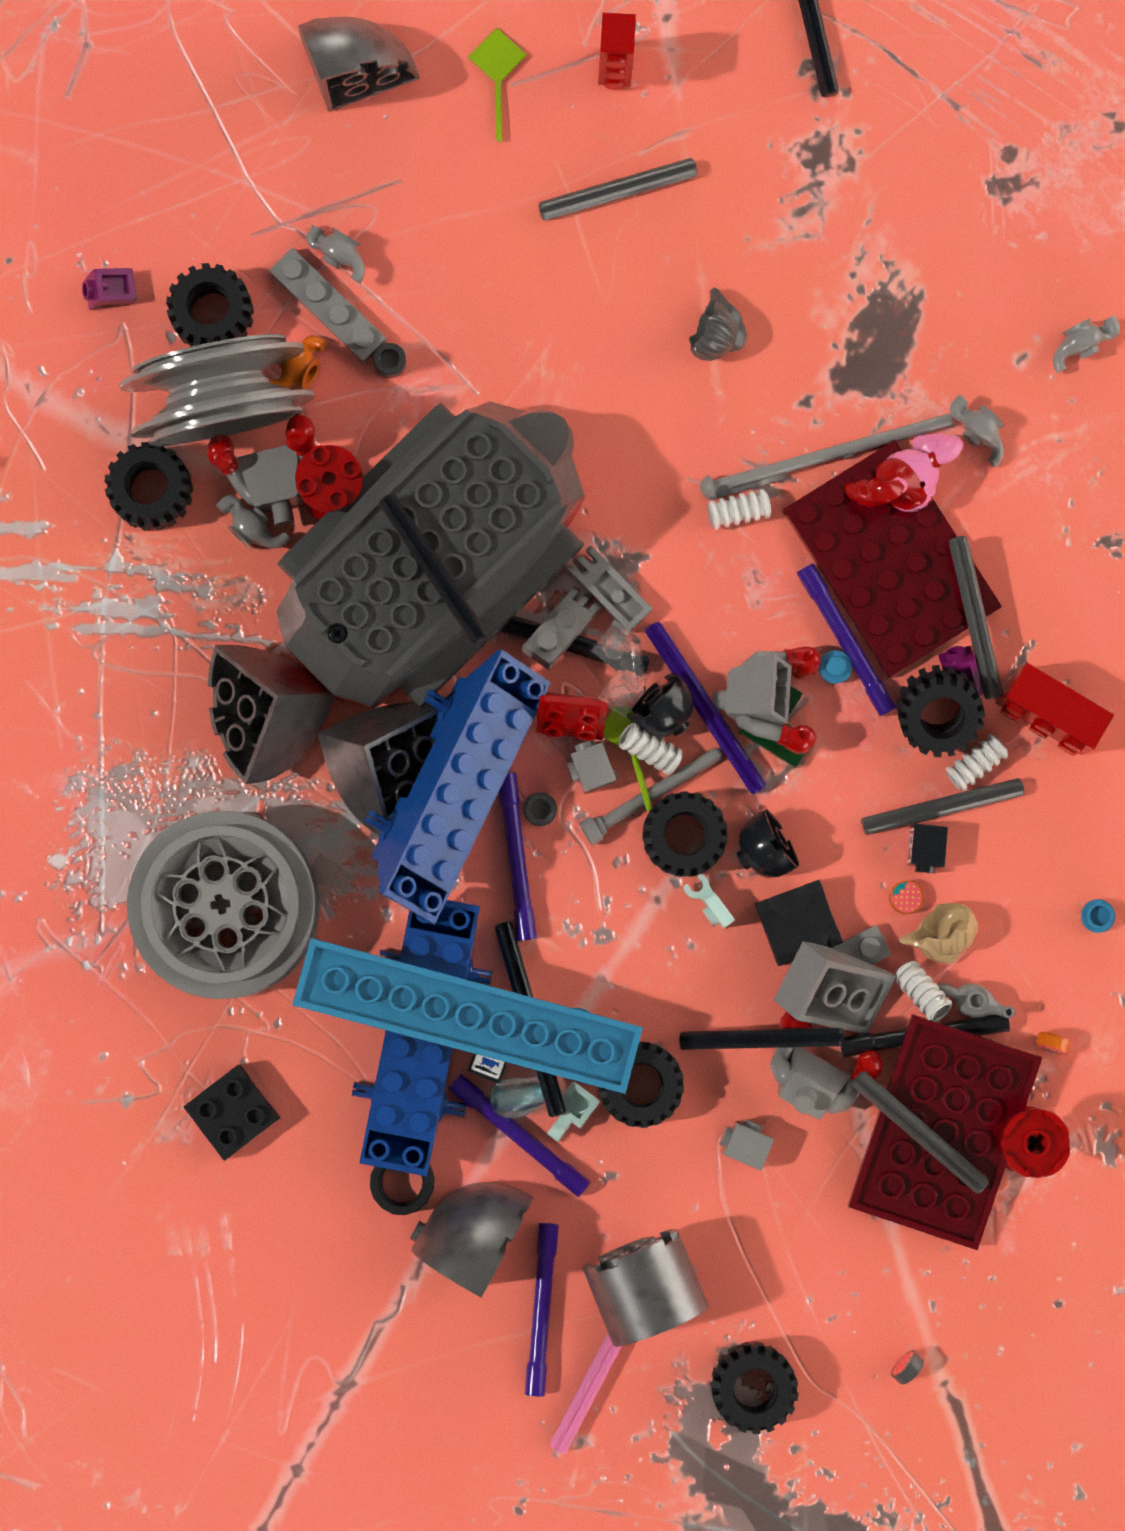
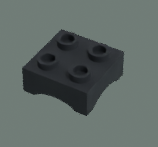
M820 879L754 903L777 966L793 962L803 941L829 948L843 943Z
M240 1064L183 1106L224 1161L281 1118Z

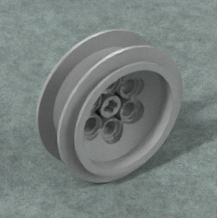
M282 334L253 335L180 349L132 367L134 375L125 378L119 383L121 391L147 392L162 390L169 392V396L166 399V406L153 416L150 421L137 425L130 430L131 437L151 438L148 441L150 446L179 445L209 440L217 434H225L227 436L273 425L291 419L295 415H300L303 413V410L297 406L315 398L314 391L306 389L291 390L271 384L269 378L264 376L262 372L270 366L285 362L304 352L303 344L286 342V336Z
M203 812L184 818L169 826L142 853L132 873L128 888V924L132 938L142 958L168 984L186 993L204 998L229 999L245 997L264 991L280 982L293 971L305 956L310 938H314L318 924V886L315 875L304 853L291 838L278 828L262 819L241 812ZM214 862H220L224 867L223 877L217 881H212L207 875L208 867ZM250 872L255 875L257 883L253 890L245 892L241 889L239 881L243 874ZM193 884L198 889V898L193 903L187 904L182 899V890L187 885ZM219 896H222L225 900H230V907L226 908L225 914H222L221 910L214 908V903L219 902ZM252 906H258L263 911V919L258 925H251L246 919V912ZM194 918H200L205 924V930L199 937H193L188 931V925ZM228 928L233 929L237 934V942L231 948L224 947L220 941L222 932Z

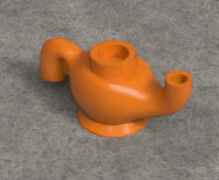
M314 335L306 337L302 342L304 352L295 358L279 363L278 366L282 369L281 376L278 380L269 379L270 383L285 388L295 385H302L303 389L308 388L316 379L321 367L320 360H315L313 354L315 351L322 352L327 345V341Z

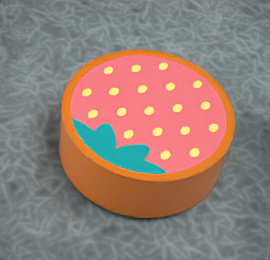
M901 881L892 887L889 901L892 908L898 913L912 914L921 908L924 901V893L917 883Z
M1041 1031L1038 1033L1035 1045L1052 1053L1068 1055L1071 1043L1062 1036Z

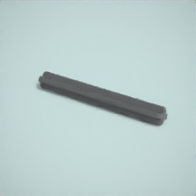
M688 158L547 199L539 203V212L543 220H549L686 180L697 175L696 163L693 158Z
M966 536L955 537L949 541V546L984 697L987 700L1003 696V688L969 541Z
M1016 778L867 816L861 819L864 833L870 835L1019 797L1024 794V787L1021 779Z
M862 1071L854 1078L852 1085L858 1092L971 1190L979 1194L986 1188L989 1181L983 1173L870 1075Z

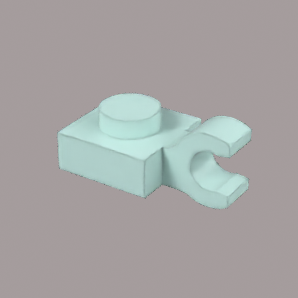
M699 874L697 877L702 883V889L699 892H694L686 884L683 886L684 892L690 898L702 900L706 906L702 912L713 927L719 924L721 928H725L735 919L716 893L713 892L708 879L703 874Z
M574 1081L562 1095L566 1113L559 1116L547 1132L557 1142L561 1140L572 1123L581 1129L600 1103V1100Z

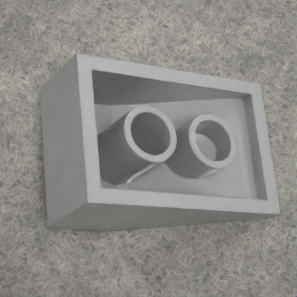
M803 941L781 983L774 1001L798 1021L842 1028L847 1031L865 1034L869 1032L897 976L827 946Z

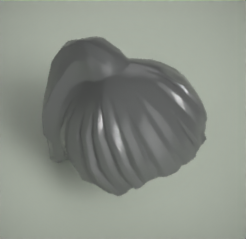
M715 287L710 290V300L704 314L700 317L697 333L689 338L692 354L700 360L706 361L716 360L727 352L741 350L747 340V331L739 312Z

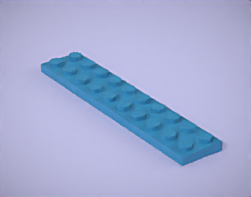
M310 938L292 1003L293 1006L626 1094L643 1027L313 938Z

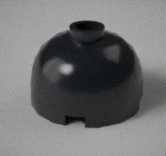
M677 673L664 676L667 682L660 687L656 682L648 687L632 703L630 709L633 711V714L627 713V718L632 723L639 725V729L648 732L650 736L653 735L657 738L667 737L670 734L678 736L690 725L687 720L693 712V694L685 681Z
M767 809L754 815L741 828L739 835L741 850L737 852V856L746 870L752 868L755 873L762 877L777 878L798 868L799 860L789 839L786 841L780 829H783L781 824Z

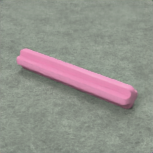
M608 1333L550 1442V1447L559 1453H567L622 1347L613 1346Z

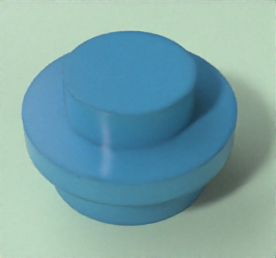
M829 651L821 658V665L818 668L819 673L826 682L839 684L850 676L852 662L848 655L842 651Z
M1091 900L1084 905L1081 911L1082 924L1087 930L1094 933H1102L1109 930L1115 920L1113 907L1104 900Z

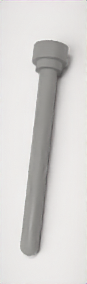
M713 748L648 788L650 801L656 800L722 758V751L718 748ZM638 794L601 818L598 816L593 819L588 817L580 822L579 826L592 846L604 839L603 836L608 833L607 829L643 808L645 804L642 794Z

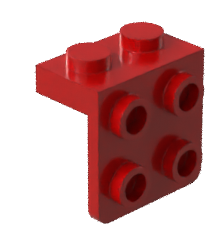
M546 692L545 695L539 698L536 733L554 738L568 736L577 737L583 741L603 740L607 699Z

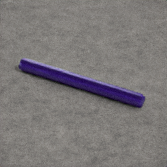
M660 622L651 624L645 629V633L671 673L679 674L693 694L694 708L749 792L756 794L764 789L766 783L663 625Z

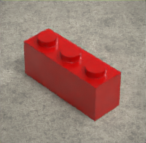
M602 13L598 85H605V88L611 90H621L624 86L631 87L636 14Z

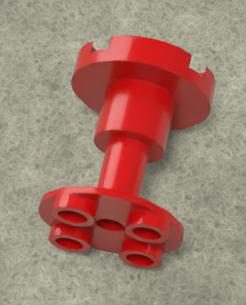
M317 445L301 458L295 472L296 489L305 502L304 505L311 516L318 521L327 512L340 511L352 504L359 496L363 485L364 476L359 462L350 451L337 445Z
M1026 1106L1025 1110L1014 1114L1006 1122L1001 1133L1000 1147L1003 1158L1007 1163L1006 1168L1031 1178L1048 1177L1060 1171L1066 1164L1071 1149L1069 1147L1070 1135L1066 1124L1054 1113L1032 1106Z

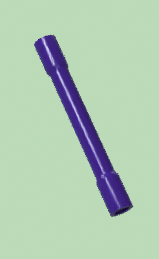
M814 563L798 571L796 574L810 598L815 601L844 653L851 660L852 666L864 685L865 692L879 716L881 717L895 709L896 704L872 668L830 596L828 587Z
M516 772L507 773L498 793L503 811L515 907L517 941L537 939L527 876L519 812L520 799Z
M460 1074L448 1088L465 1104L478 1111L551 1172L555 1179L575 1196L579 1197L588 1187L590 1181L549 1150L488 1099L484 1092L464 1075Z
M539 1223L536 1250L538 1258L530 1352L526 1367L524 1390L525 1395L535 1397L545 1396L547 1340L554 1259L557 1254L559 1224Z

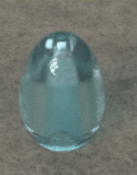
M528 1078L504 1079L491 1090L492 1108L496 1114L504 1118L526 1116L538 1110L545 1103L539 1082Z

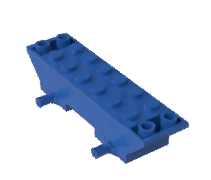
M498 649L466 678L458 677L452 692L446 698L434 690H429L426 693L429 697H425L424 701L438 709V716L430 735L435 742L408 797H400L393 812L387 818L379 815L374 810L367 814L371 818H365V823L380 830L378 843L370 857L378 862L380 894L431 924L436 923L538 711L539 698L546 694L551 684L550 681L504 650Z
M447 900L435 924H431L409 911L401 952L395 953L383 949L380 950L379 955L392 957V960L469 981L491 984V979L479 977V975L492 977L493 971L473 968L472 961L480 906ZM385 1031L374 1086L354 1082L353 1088L365 1090L366 1092L352 1090V1096L371 1099L360 1164L427 1177L439 1123L444 1114L465 1117V1111L454 1110L453 1108L466 1110L467 1104L447 1100L446 1086L453 1048Z

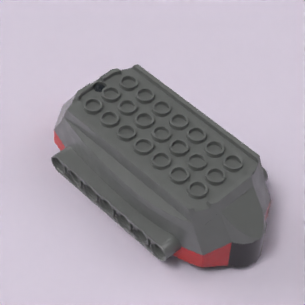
M491 401L466 409L455 416L443 403H440L363 477L361 492L352 504L340 511L327 512L280 559L278 566L292 579L287 593L276 611L285 646L337 700L374 709L400 690H403L419 707H422L426 704L424 698L429 697L426 695L429 690H434L437 693L582 549L584 543L568 528L580 509L585 495L573 462L574 439L572 430L566 420L553 411L544 409L523 411ZM391 493L396 495L486 628L487 635L476 643L471 642L380 507L379 501L386 495Z

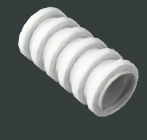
M760 489L757 494L751 491L748 496H745L743 493L739 494V498L729 496L728 500L719 498V501L716 503L714 500H710L707 504L709 520L715 530L719 529L720 525H724V527H729L730 523L739 525L742 520L748 523L751 518L757 521L760 520V516L770 518L771 514L769 496L764 489Z
M636 723L629 724L620 737L619 747L622 750L628 749L629 754H637L638 759H645L648 765L654 764L655 769H662V772L666 775L673 773L682 760V749L679 747L674 748V745L670 742L665 743L663 738L648 735V732L639 729V725Z
M992 734L987 735L986 741L981 740L978 743L979 747L973 746L970 749V754L964 753L961 761L956 759L953 767H946L947 776L959 790L966 791L968 784L973 785L976 783L975 779L977 777L980 779L984 777L983 772H990L992 765L998 766L1001 758L1005 760L1008 758V751L998 737Z
M917 961L907 962L895 973L897 977L894 982L900 985L903 992H907V997L913 1000L916 1007H920V1012L925 1014L928 1020L938 1021L947 1015L952 1007V1001L950 998H946L945 993L939 990V986L933 983L932 978L926 975V971L920 968Z

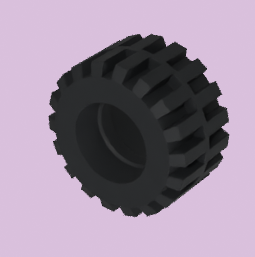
M201 263L202 269L196 270L195 266H191L188 268L190 272L188 275L185 276L181 272L177 276L178 284L172 283L169 288L171 297L167 296L166 300L169 308L167 314L175 332L185 344L188 343L190 347L248 335L246 329L247 327H252L253 319L251 314H254V309L244 282L241 278H237L234 271L231 269L226 271L223 265L216 264L215 268H211L209 263ZM216 293L228 299L229 309L224 318L219 322L206 325L198 323L192 318L193 306L200 297Z
M141 442L140 447H136L135 444L127 446L129 451L126 453L120 451L116 454L118 460L115 463L110 462L108 466L110 474H105L104 482L107 484L105 493L110 500V505L123 520L135 528L140 527L144 531H150V528H155L159 531L163 530L166 524L173 526L177 523L175 519L179 515L182 518L187 513L185 510L186 505L190 506L192 502L190 493L193 492V484L190 480L192 477L188 469L170 448L150 446L149 442ZM146 470L162 471L168 479L167 490L163 497L151 504L137 503L131 496V487L134 479Z
M939 665L932 666V671L927 673L925 668L918 670L920 676L915 678L911 675L907 679L908 686L901 687L899 691L901 698H897L896 702L897 716L905 738H908L909 744L913 748L918 746L920 752L925 755L932 751L934 757H941L942 752H947L948 757L956 755L954 750L958 748L962 752L969 748L967 742L970 740L974 743L978 738L976 731H982L984 726L982 717H985V710L975 684L971 679L968 680L965 673L962 671L955 673L954 667L946 666L945 671H941ZM950 698L959 703L956 715L946 723L930 724L921 718L925 706L934 699Z
M683 791L667 795L654 805L645 819L642 832L645 852L650 857V861L667 874L669 873L676 877H691L703 873L715 865L725 851L724 848L728 840L727 822L723 819L724 814L720 808L718 809L711 799L702 797V794ZM690 815L698 819L702 824L705 832L704 842L696 852L687 855L679 854L668 846L665 840V829L669 821L674 817Z
M641 1041L637 1048L633 1066L645 1064L657 1071L661 1080V1089L658 1096L650 1103L639 1105L627 1100L623 1093L601 1087L598 1088L605 1108L616 1120L627 1126L648 1128V1126L661 1124L663 1120L669 1119L674 1114V1110L681 1103L682 1093H684V1078L678 1062L668 1051L656 1044Z
M745 1342L741 1343V1346L738 1348L733 1346L728 1349L729 1353L725 1356L721 1355L718 1359L719 1364L716 1368H713L712 1382H710L712 1398L719 1414L723 1416L731 1427L734 1425L739 1431L744 1433L748 1430L752 1431L753 1434H761V1430H767V1432L775 1430L774 1426L779 1423L782 1426L787 1421L786 1416L788 1414L792 1415L795 1410L794 1402L798 1401L799 1395L797 1392L798 1381L787 1359L769 1345L767 1347L760 1342H755V1344ZM750 1369L765 1370L774 1381V1390L771 1397L759 1406H746L740 1403L734 1392V1385L738 1377Z

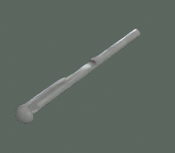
M950 413L715 480H712L711 476L707 475L701 481L700 491L705 498L716 500L722 496L785 479V473L842 457V459L849 458L855 453L887 445L893 440L898 442L953 426Z

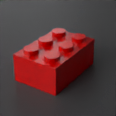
M1027 662L1014 671L1003 689V696L999 697L995 703L1002 707L1000 712L1013 721H1018L1019 718L1031 725L1029 727L1031 732L1044 739L1048 736L1059 742L1058 747L1072 756H1075L1076 753L1082 755L1094 750L1114 717L1113 713Z

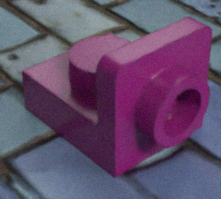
M132 268L93 269L82 283L83 298L88 300L89 310H96L100 305L133 304L137 298Z
M954 646L938 655L943 671H945L946 666L954 667L955 673L962 671L966 674L968 680L971 679L979 695L984 694L971 646Z

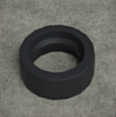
M429 1165L427 1177L421 1176L422 1188L419 1194L413 1200L396 1202L384 1192L382 1181L386 1168L374 1167L372 1170L370 1190L373 1199L383 1210L391 1214L408 1215L417 1212L427 1204L434 1190L435 1177L432 1167Z

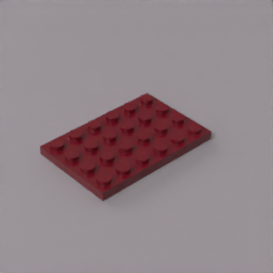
M893 440L782 510L888 678L968 629L949 541L957 537L934 499L928 506L917 512H907L895 508L891 503L874 507L862 506L848 498L845 492V486L849 482L869 481L876 478V468L891 454L902 451L896 440ZM974 563L984 611L987 617L999 610L1002 605Z
M911 1014L886 1090L988 1178L989 1183L979 1194L975 1193L879 1110L847 1204L848 1207L978 1251L1007 1165L1000 1147L1001 1133L1006 1122L1014 1114L1025 1110L1042 1057Z

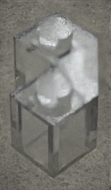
M614 619L596 641L591 652L616 670L601 689L597 698L600 701L606 702L609 708L622 718H625L644 694L647 685L643 666L641 639Z

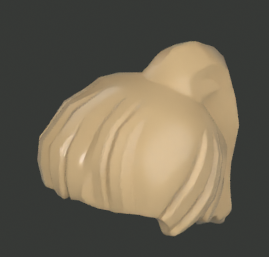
M939 903L932 912L925 916L917 930L902 936L899 942L903 945L915 946L930 960L951 964L956 962L961 953L972 945L978 931V922L972 910L963 904Z

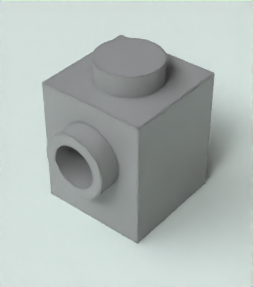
M594 740L586 741L575 746L576 752L571 753L572 762L567 763V767L573 782L580 781L584 794L616 782L602 742L595 745Z
M744 1119L743 1124L734 1122L732 1128L726 1126L719 1145L724 1147L722 1150L723 1155L762 1171L775 1139L761 1133L763 1126Z

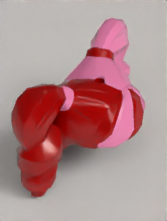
M919 435L913 439V449L891 454L885 461L881 462L876 468V478L869 481L849 482L845 486V492L848 498L862 506L874 507L891 503L901 511L917 512L932 502L936 493L939 467L957 458L963 448V443L956 435Z

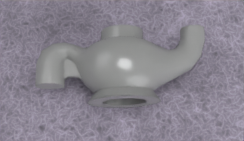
M312 224L306 237L308 245L325 253L322 260L338 270L342 264L351 266L353 268L351 278L361 284L365 274L364 262L357 251V246L361 244L334 227V233L323 236L322 233L324 231Z
M1116 315L1104 320V325L1101 327L1090 324L1091 318L1062 332L1061 334L1066 337L1054 353L1053 366L1055 372L1059 373L1066 369L1065 359L1068 356L1079 354L1083 360L1100 351L1097 346L1099 343L1117 337L1120 332V324Z
M958 395L950 405L951 416L963 423L965 431L962 435L971 445L977 447L979 444H982L992 450V455L988 462L996 468L1004 455V447L999 434V429L1004 428V424L991 410L983 405H980L979 410L970 411L967 408L968 401L963 396Z
M227 495L216 504L217 508L224 514L227 512L232 514L233 526H228V529L249 549H252V544L272 549L281 548L291 541V538L284 532L279 536H272L266 526L269 522L267 516L255 507L252 511L244 508L240 499L234 495Z
M944 982L937 983L939 990L943 991L946 996L952 997L959 1012L965 1016L982 1018L998 1015L1012 1018L1015 1014L1012 1007L999 1003L987 988L979 984L966 983L959 988H955Z

